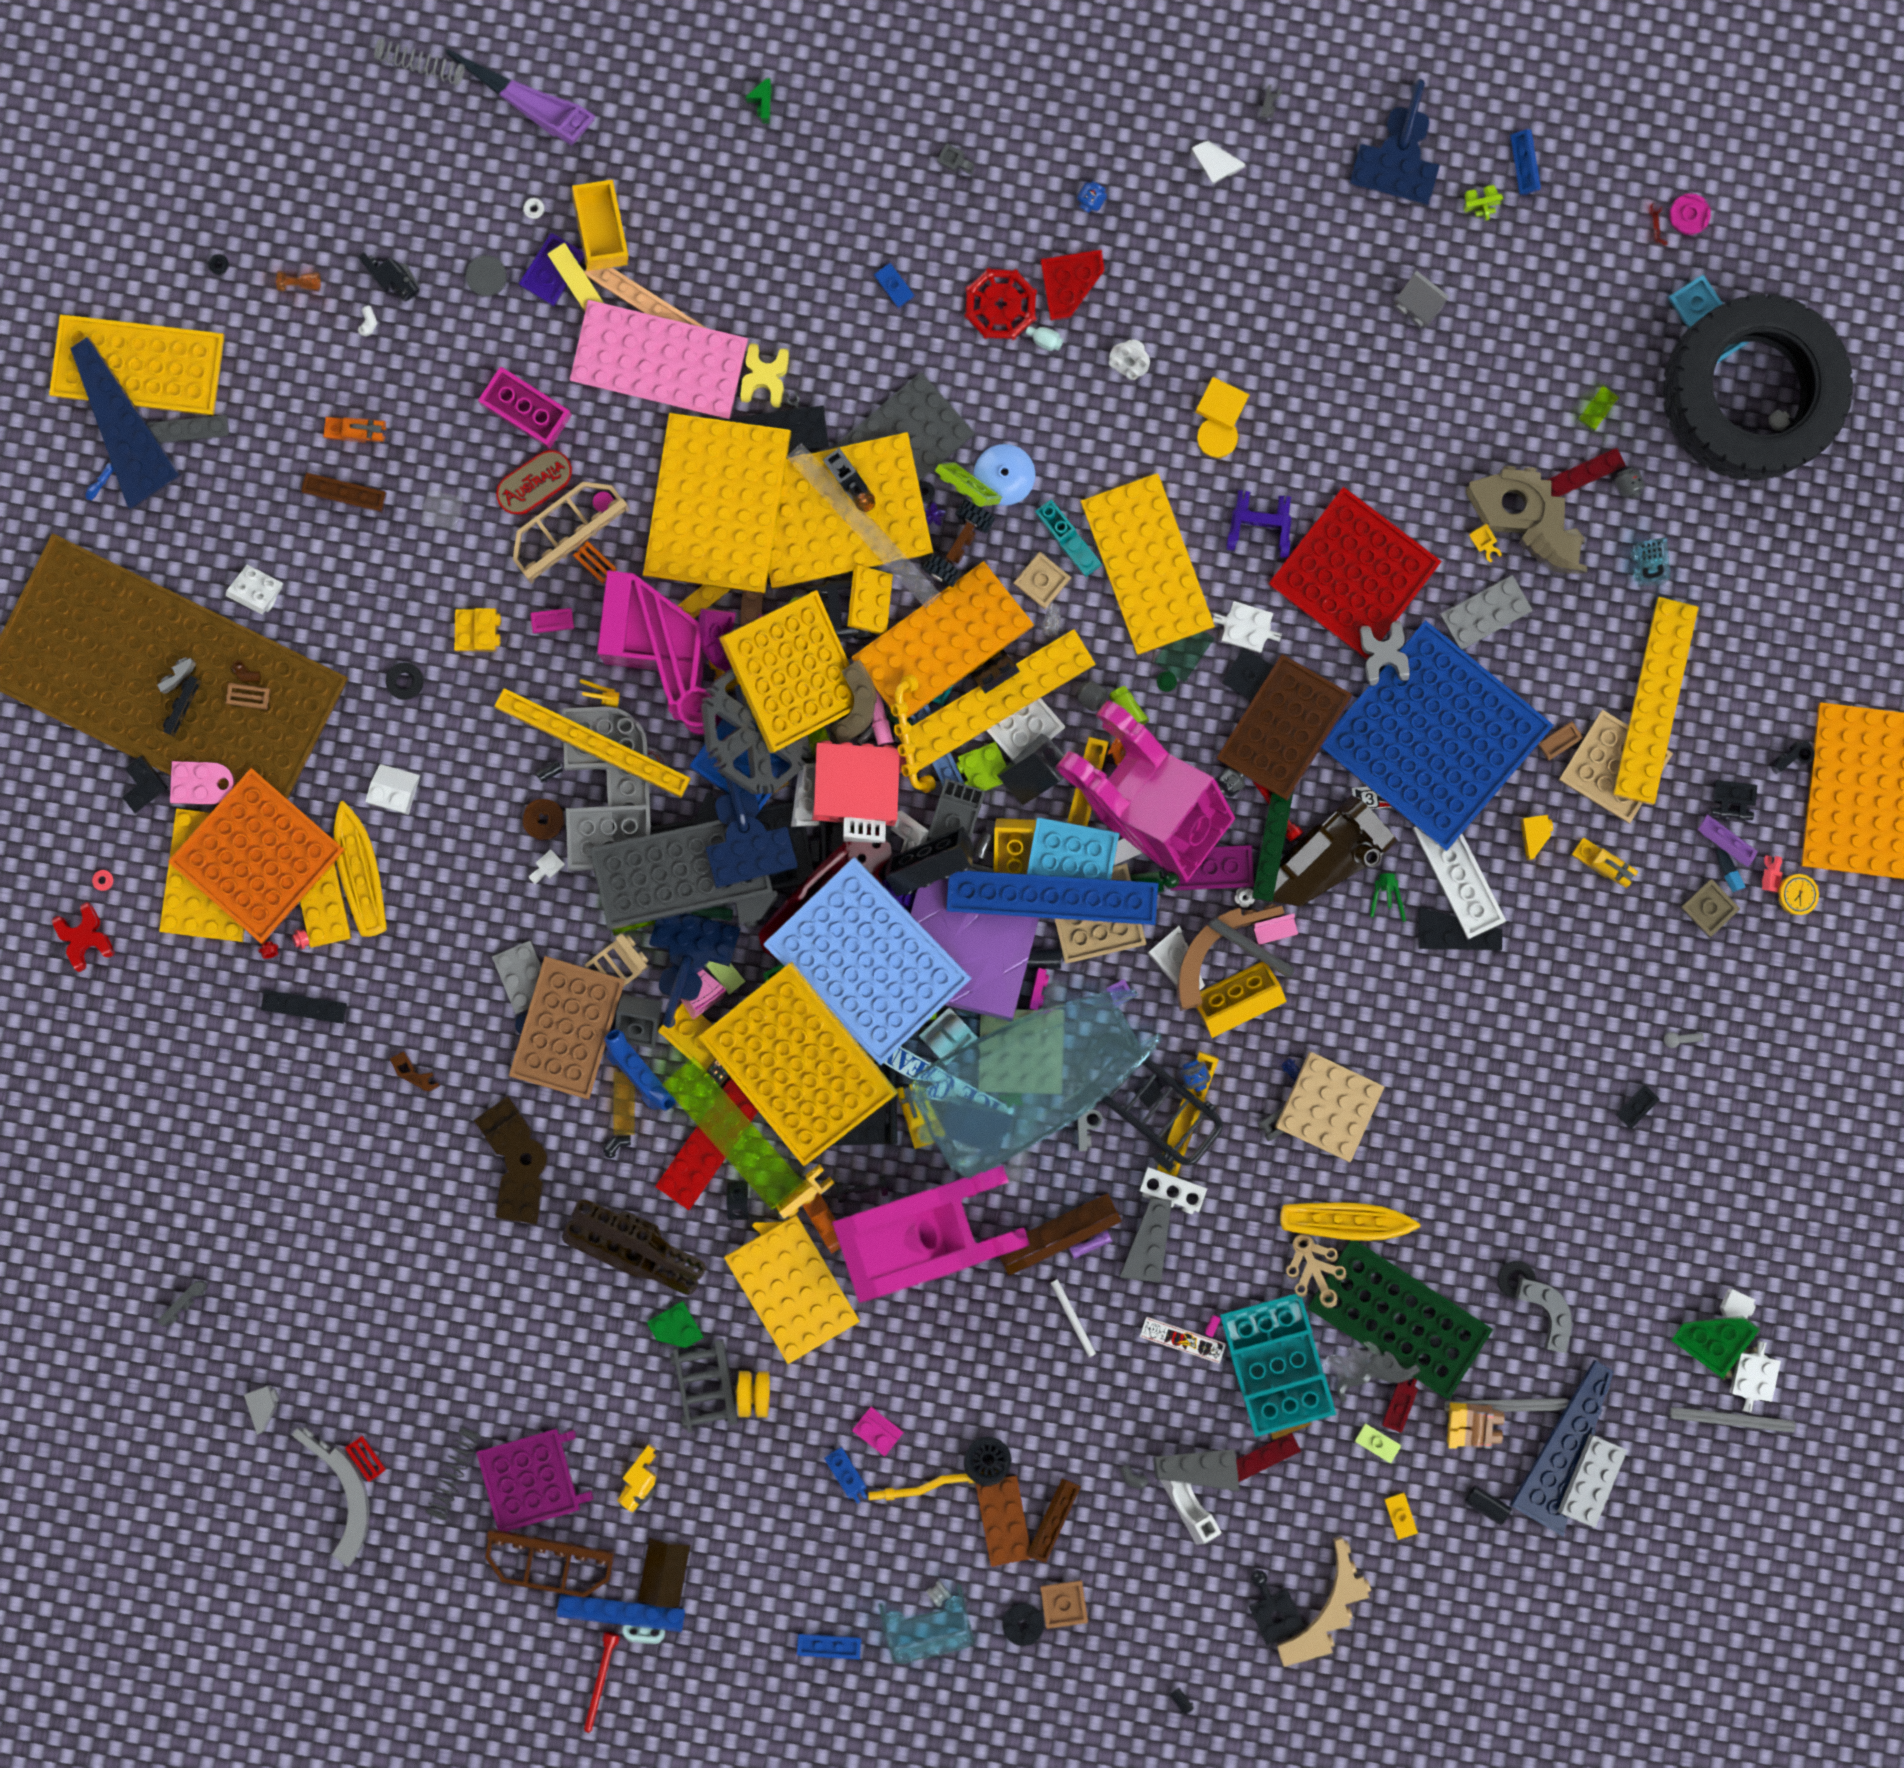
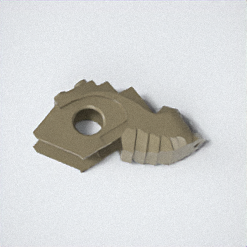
M1504 466L1499 474L1471 481L1469 486L1466 487L1465 493L1483 525L1487 524L1492 532L1524 533L1519 541L1523 550L1527 548L1530 555L1535 557L1539 564L1543 563L1549 570L1566 574L1587 573V566L1579 564L1581 545L1585 544V537L1577 528L1564 530L1565 498L1551 496V481L1541 480V473L1536 472V468L1526 467L1523 471L1516 470L1514 466ZM1513 492L1521 496L1524 501V510L1518 514L1508 513L1502 506V498L1505 493Z

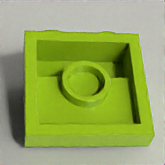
M996 741L958 757L959 762L956 763L960 774H965L967 779L964 782L965 785L988 791L1003 784L997 775L1006 767V764Z

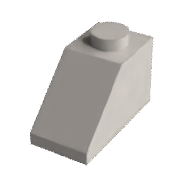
M272 1385L244 1394L257 1434L265 1432L278 1406L277 1400H279V1395L276 1388H272Z

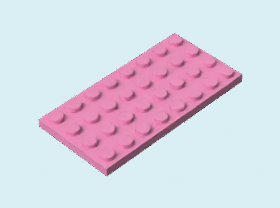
M588 300L570 381L729 419L748 338Z

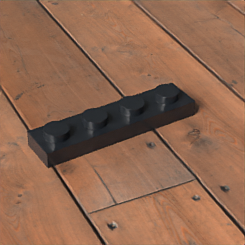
M264 990L261 1010L344 1024L347 1003Z

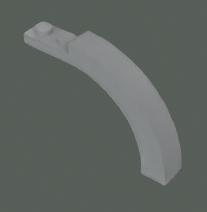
M299 1427L292 1436L325 1461L337 1474L344 1487L348 1503L347 1524L343 1537L332 1555L349 1567L358 1556L364 1544L369 1526V1498L364 1480L354 1462L339 1446L331 1452V1447L323 1440L320 1442L313 1437L315 1434L306 1427Z

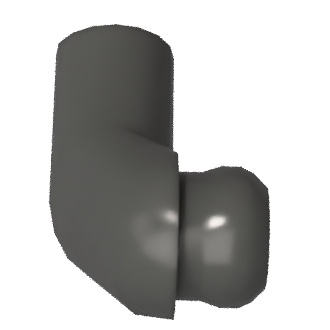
M1129 1464L1119 1468L1128 1486L1143 1489L1148 1485V1478L1144 1475H1133Z

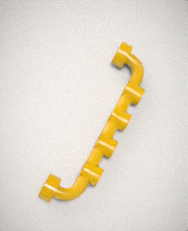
M908 675L901 679V683L896 688V703L891 705L890 710L899 719V724L894 726V732L897 736H902L903 744L898 746V753L902 757L905 756L906 764L902 765L901 772L905 777L909 776L910 783L915 789L928 793L935 790L936 783L931 775L923 776L919 781L917 779L916 773H918L919 767L914 762L913 753L915 752V746L911 742L909 734L912 731V727L907 722L906 713L908 712V706L904 702L903 693L904 691L907 693L916 691L918 689V681L914 675Z

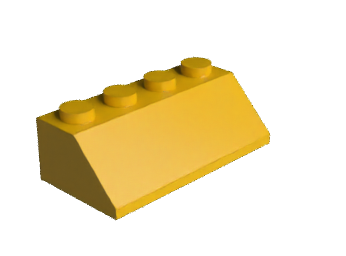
M1260 962L1200 991L1202 1004L1196 1007L1207 1031L1213 1038L1287 1001L1281 985L1266 963Z

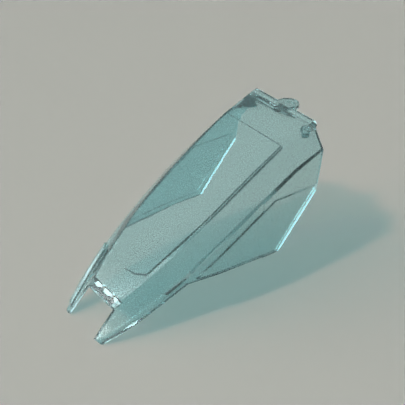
M1134 989L1095 994L1046 1010L1043 1008L1023 1016L966 1044L911 1076L913 1088L911 1096L926 1122L918 1130L919 1138L926 1144L937 1142L950 1168L957 1170L967 1179L981 1172L984 1173L1043 1141L1096 1107V1103L1125 1081L1153 1053L1162 1041L1161 1034L1158 1033L1138 1043L1137 1038L1118 1007L1139 995Z

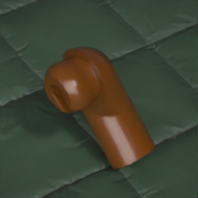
M241 660L233 662L232 671L240 681L260 682V671H249Z

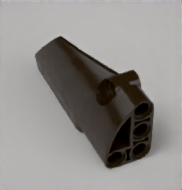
M1351 795L1322 824L1313 827L1281 859L1273 902L1302 907L1367 866H1377L1381 862V856L1398 841L1397 838L1361 799ZM1372 852L1371 858L1366 860L1367 854Z

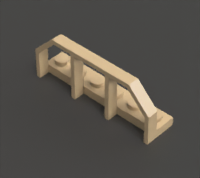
M582 482L517 531L513 561L532 584L535 578L562 558H567V554L591 536L595 537L599 530L630 509L612 485ZM584 488L611 491L616 500L608 505L609 509L602 513L600 511L591 518L592 521L590 523L587 522L571 501V498ZM567 502L583 524L575 530L573 536L570 538L566 536L557 544L541 520ZM538 524L555 549L547 550L542 554L541 560L537 563L533 561L524 568L519 562L522 534Z

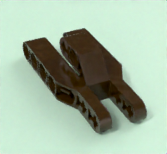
M581 1199L576 1203L571 1215L573 1220L567 1223L562 1234V1240L568 1246L631 1276L655 1280L685 1295H691L695 1292L698 1280L703 1277L706 1271V1265L702 1260L671 1246L664 1240L657 1225L627 1211L617 1214L587 1199ZM675 1258L679 1259L678 1263L674 1262ZM694 1267L698 1268L697 1272L693 1271ZM668 1272L672 1274L670 1278L666 1277ZM687 1281L690 1282L689 1287L685 1286Z

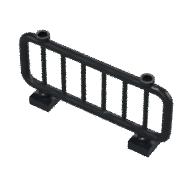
M1110 1032L1102 1035L1076 1068V1078L1084 1087L1081 1090L1077 1086L1072 1092L1073 1095L1089 1108L1095 1102L1091 1098L1095 1095L1165 1152L1163 1155L1158 1152L1153 1159L1171 1173L1175 1169L1174 1161L1183 1166H1191L1197 1163L1222 1132V1119L1214 1112L1217 1108L1208 1100L1204 1104L1134 1047L1135 1042L1127 1035L1124 1038ZM1108 1041H1114L1121 1047L1120 1050L1092 1083L1084 1076L1085 1068ZM1125 1050L1137 1059V1062L1108 1096L1096 1084ZM1142 1063L1154 1074L1124 1109L1112 1098L1139 1064ZM1158 1076L1170 1087L1142 1122H1140L1128 1111ZM1174 1089L1186 1100L1160 1133L1156 1135L1144 1124ZM1190 1102L1202 1114L1178 1144L1172 1148L1161 1137ZM1205 1116L1209 1117L1215 1124L1214 1129L1191 1157L1185 1158L1177 1150Z

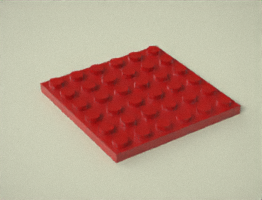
M1343 487L1268 585L1367 660L1370 655L1362 650L1361 626H1369L1374 638L1381 641L1390 630L1391 624L1397 621L1442 561Z

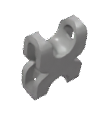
M1394 621L1391 624L1390 639L1385 642L1376 640L1369 626H1361L1362 650L1366 654L1372 655L1365 664L1367 681L1370 686L1378 683L1379 668L1384 665L1394 667L1401 681L1409 679L1408 658L1404 653L1397 651L1403 646L1405 641L1400 621Z

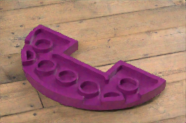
M701 608L699 630L704 652L716 668L727 672L732 666L719 638L732 632L736 613ZM759 614L758 618L764 616L765 614Z

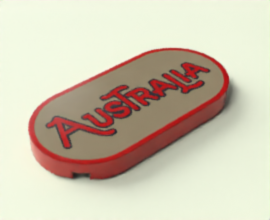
M547 450L541 452L501 480L496 492L499 505L504 511L514 515H523L530 512L568 485L572 475L570 461L559 451Z

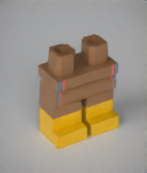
M1450 1403L1447 1429L1448 1448L1457 1449V1446H1471L1491 1449V1444H1501L1503 1432L1502 1430L1493 1429V1425H1504V1412L1493 1410L1492 1405Z

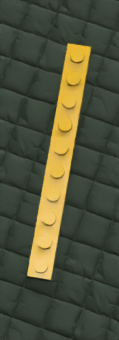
M505 688L494 706L495 709L680 798H682L691 781L690 777Z

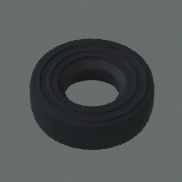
M407 662L394 665L386 676L388 691L394 697L401 700H409L416 697L422 690L424 683L421 671L415 665ZM403 673L411 675L413 680L412 685L407 689H401L397 685V678Z
M1521 1261L1508 1262L1500 1269L1498 1274L1500 1290L1506 1296L1514 1299L1517 1288L1512 1287L1509 1283L1511 1273L1521 1272L1526 1280L1536 1282L1533 1269Z

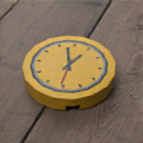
M1790 875L1781 882L1778 888L1779 903L1789 914H1808L1818 903V887L1814 880L1807 875Z

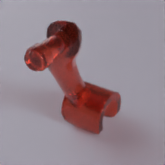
M1653 202L1649 206L1648 212L1653 216L1654 241L1656 244L1659 242L1667 246L1668 241L1660 239L1659 213L1662 211V206H1660L1658 211H1654L1652 209Z

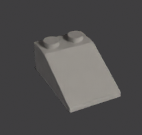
M1416 271L1396 298L1394 304L1401 314L1410 316L1412 318L1411 321L1416 326L1426 329L1441 311L1449 296Z

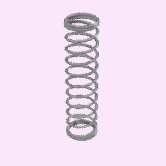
M380 38L378 40L374 51L375 59H380V61H384L387 58V62L389 64H391L394 61L395 65L399 66L402 63L404 69L408 68L410 65L411 71H415L418 68V72L420 74H422L425 71L427 76H430L433 73L435 79L439 78L441 75L442 81H446L449 77V82L451 84H460L464 73L463 64L458 65L454 75V81L451 82V72L454 66V61H452L450 65V70L447 77L443 79V70L446 64V58L443 61L439 75L436 77L435 68L438 63V56L435 59L434 67L430 74L427 73V67L431 58V54H428L425 68L422 72H420V62L423 56V51L420 52L417 66L414 69H412V60L415 55V48L412 50L410 62L405 67L404 58L406 56L408 47L406 46L404 48L402 60L399 64H397L396 56L398 54L400 44H397L395 56L392 59V61L389 62L388 56L392 46V41L389 42L386 56L383 59H381L385 47V40L384 38Z

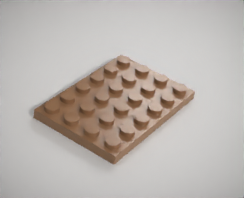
M545 956L509 1076L589 1100L606 1045L604 1038L610 1032L625 979Z

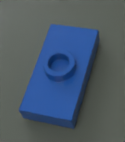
M891 263L874 274L876 280L898 309L915 297Z

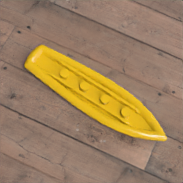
M340 801L335 817L333 839L345 851L336 860L338 872L360 936H376L385 932L387 926L375 853L361 820L344 801Z
M1362 1203L1284 1204L1280 1213V1223L1284 1231L1344 1240L1375 1241L1391 1239L1408 1234L1421 1227L1419 1222L1398 1211Z

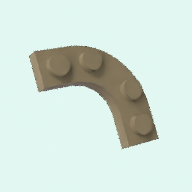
M861 660L854 662L841 671L852 689L854 707L846 718L831 727L840 744L849 742L864 732L874 718L873 713L875 703H877L876 690Z

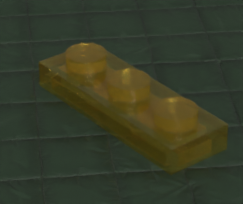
M614 1072V1135H635V1086L623 1072Z

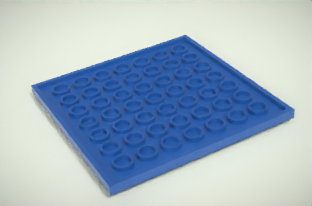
M1425 620L1399 651L1408 658L1409 679L1401 681L1398 678L1396 669L1391 665H1387L1379 674L1378 683L1374 686L1369 685L1334 726L1321 749L1447 852L1554 725Z

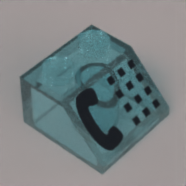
M1667 537L1639 542L1634 546L1635 548L1632 549V559L1636 561L1634 580L1638 581V587L1663 585L1671 579Z

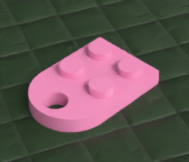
M172 761L170 803L217 805L235 786L233 774L221 764ZM223 778L229 781V786L225 790H221L218 786L219 781Z

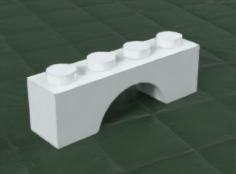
M1160 1480L1196 1545L1205 1544L1222 1533L1213 1516L1196 1499L1190 1484Z

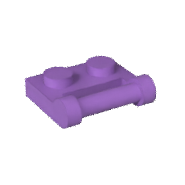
M1106 1230L1092 1236V1239L1085 1243L1082 1241L1069 1247L1073 1259L1112 1242L1108 1231Z

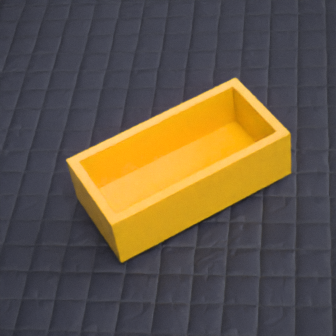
M613 180L572 185V200L587 271L628 265V251Z

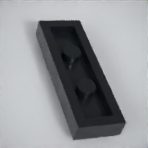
M193 676L185 679L181 687L183 691L172 705L174 710L171 716H167L163 723L164 733L172 737L176 736L202 681Z

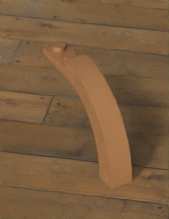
M1276 904L1265 906L1263 911L1256 912V909L1248 910L1242 916L1241 909L1238 908L1220 915L1217 919L1235 930L1282 917L1284 910L1282 906L1276 907ZM1208 925L1200 931L1187 949L1179 969L1177 998L1180 1011L1195 1008L1202 1004L1199 988L1201 965L1209 948L1222 937L1221 934L1211 929Z

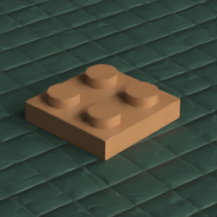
M1082 1580L1040 1586L1046 1629L1088 1623Z

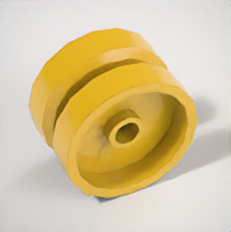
M739 1371L736 1392L738 1417H750L752 1414V1404H755V1415L758 1418H768L770 1396L769 1372L758 1371L755 1384H753V1376L750 1371Z

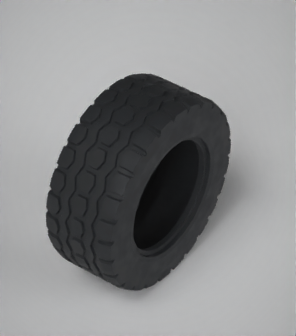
M1764 294L1747 295L1746 297L1732 299L1714 308L1682 335L1680 341L1673 348L1670 354L1671 358L1668 360L1665 368L1662 396L1665 398L1663 402L1666 418L1670 420L1668 424L1675 437H1678L1681 447L1688 454L1691 453L1693 455L1692 458L1703 467L1708 466L1709 470L1716 474L1728 475L1732 479L1765 480L1786 474L1811 461L1833 442L1834 437L1842 429L1845 417L1848 416L1852 401L1850 396L1853 395V378L1850 376L1852 368L1849 357L1845 355L1847 351L1842 340L1837 338V332L1827 321L1824 322L1822 320L1823 317L1812 308L1807 309L1805 304L1791 298L1786 300V297L1771 294L1768 296ZM1739 342L1763 343L1778 350L1792 364L1800 383V403L1793 421L1782 433L1773 435L1749 433L1735 426L1722 413L1714 395L1713 376L1717 361L1728 346Z

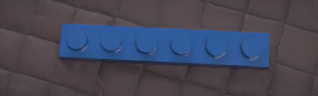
M560 1594L557 1617L682 1632L685 1609Z

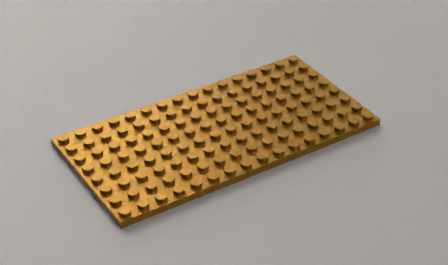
M53 533L0 635V692L136 759L143 755L152 767L171 775L172 761L218 763L231 771L236 785L249 769L253 768L287 799H289L349 679L322 664ZM187 657V659H193L196 666L186 679L193 676L202 682L176 736L172 737L163 732V723L167 716H171L174 710L172 705L183 691L181 690L183 682L167 694L162 693L157 684L161 683V679L171 674L174 676L175 673L172 667L176 666L178 660ZM241 660L249 671H260V682L240 681L232 671L233 662ZM228 683L271 689L268 710L226 704ZM232 689V692L264 696L262 692ZM231 696V700L263 704V701ZM226 778L221 779L218 783L221 790L227 789L229 781Z

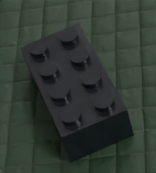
M961 827L890 857L885 877L896 897L909 895L915 889L920 887L926 888L937 880H945L956 872L968 870L972 866L974 845L964 827Z

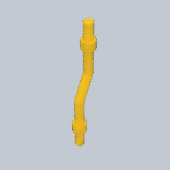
M966 1473L943 1475L919 1487L895 1490L893 1488H885L884 1491L868 1492L869 1500L886 1499V1501L894 1500V1498L920 1496L943 1484L975 1482Z

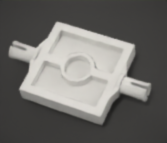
M1234 601L1227 617L1214 614L1213 622L1224 625V634L1221 642L1261 653L1264 643L1268 638L1280 642L1282 633L1270 630L1273 613Z
M1758 1341V1351L1756 1353H1742L1736 1361L1730 1393L1746 1398L1743 1409L1746 1412L1752 1413L1754 1400L1772 1402L1781 1361L1764 1355L1766 1342Z

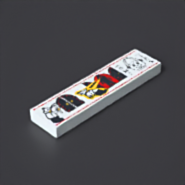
M1146 1317L1140 1334L1142 1338L1219 1364L1226 1343Z

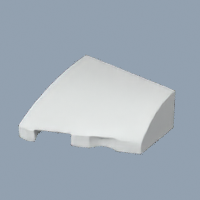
M1210 141L1198 144L1191 149V154L1201 170H1204L1212 185L1228 175L1235 174L1246 166L1242 161Z

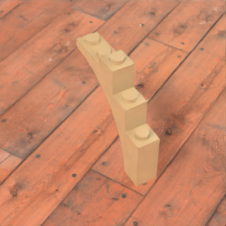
M1342 1537L1333 1539L1336 1552V1574L1333 1588L1325 1606L1304 1630L1289 1639L1276 1643L1284 1667L1332 1653L1331 1647L1334 1646L1331 1634L1327 1635V1632L1350 1626V1619H1353L1350 1607H1345V1605L1369 1598L1368 1592L1371 1591L1368 1579L1364 1580L1362 1575L1354 1577L1357 1570L1354 1561L1350 1562L1348 1553H1351L1348 1541H1344Z

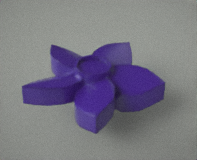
M933 503L930 510L925 509L927 524L930 525L934 522L936 525L941 526L940 517L946 511H937V506Z

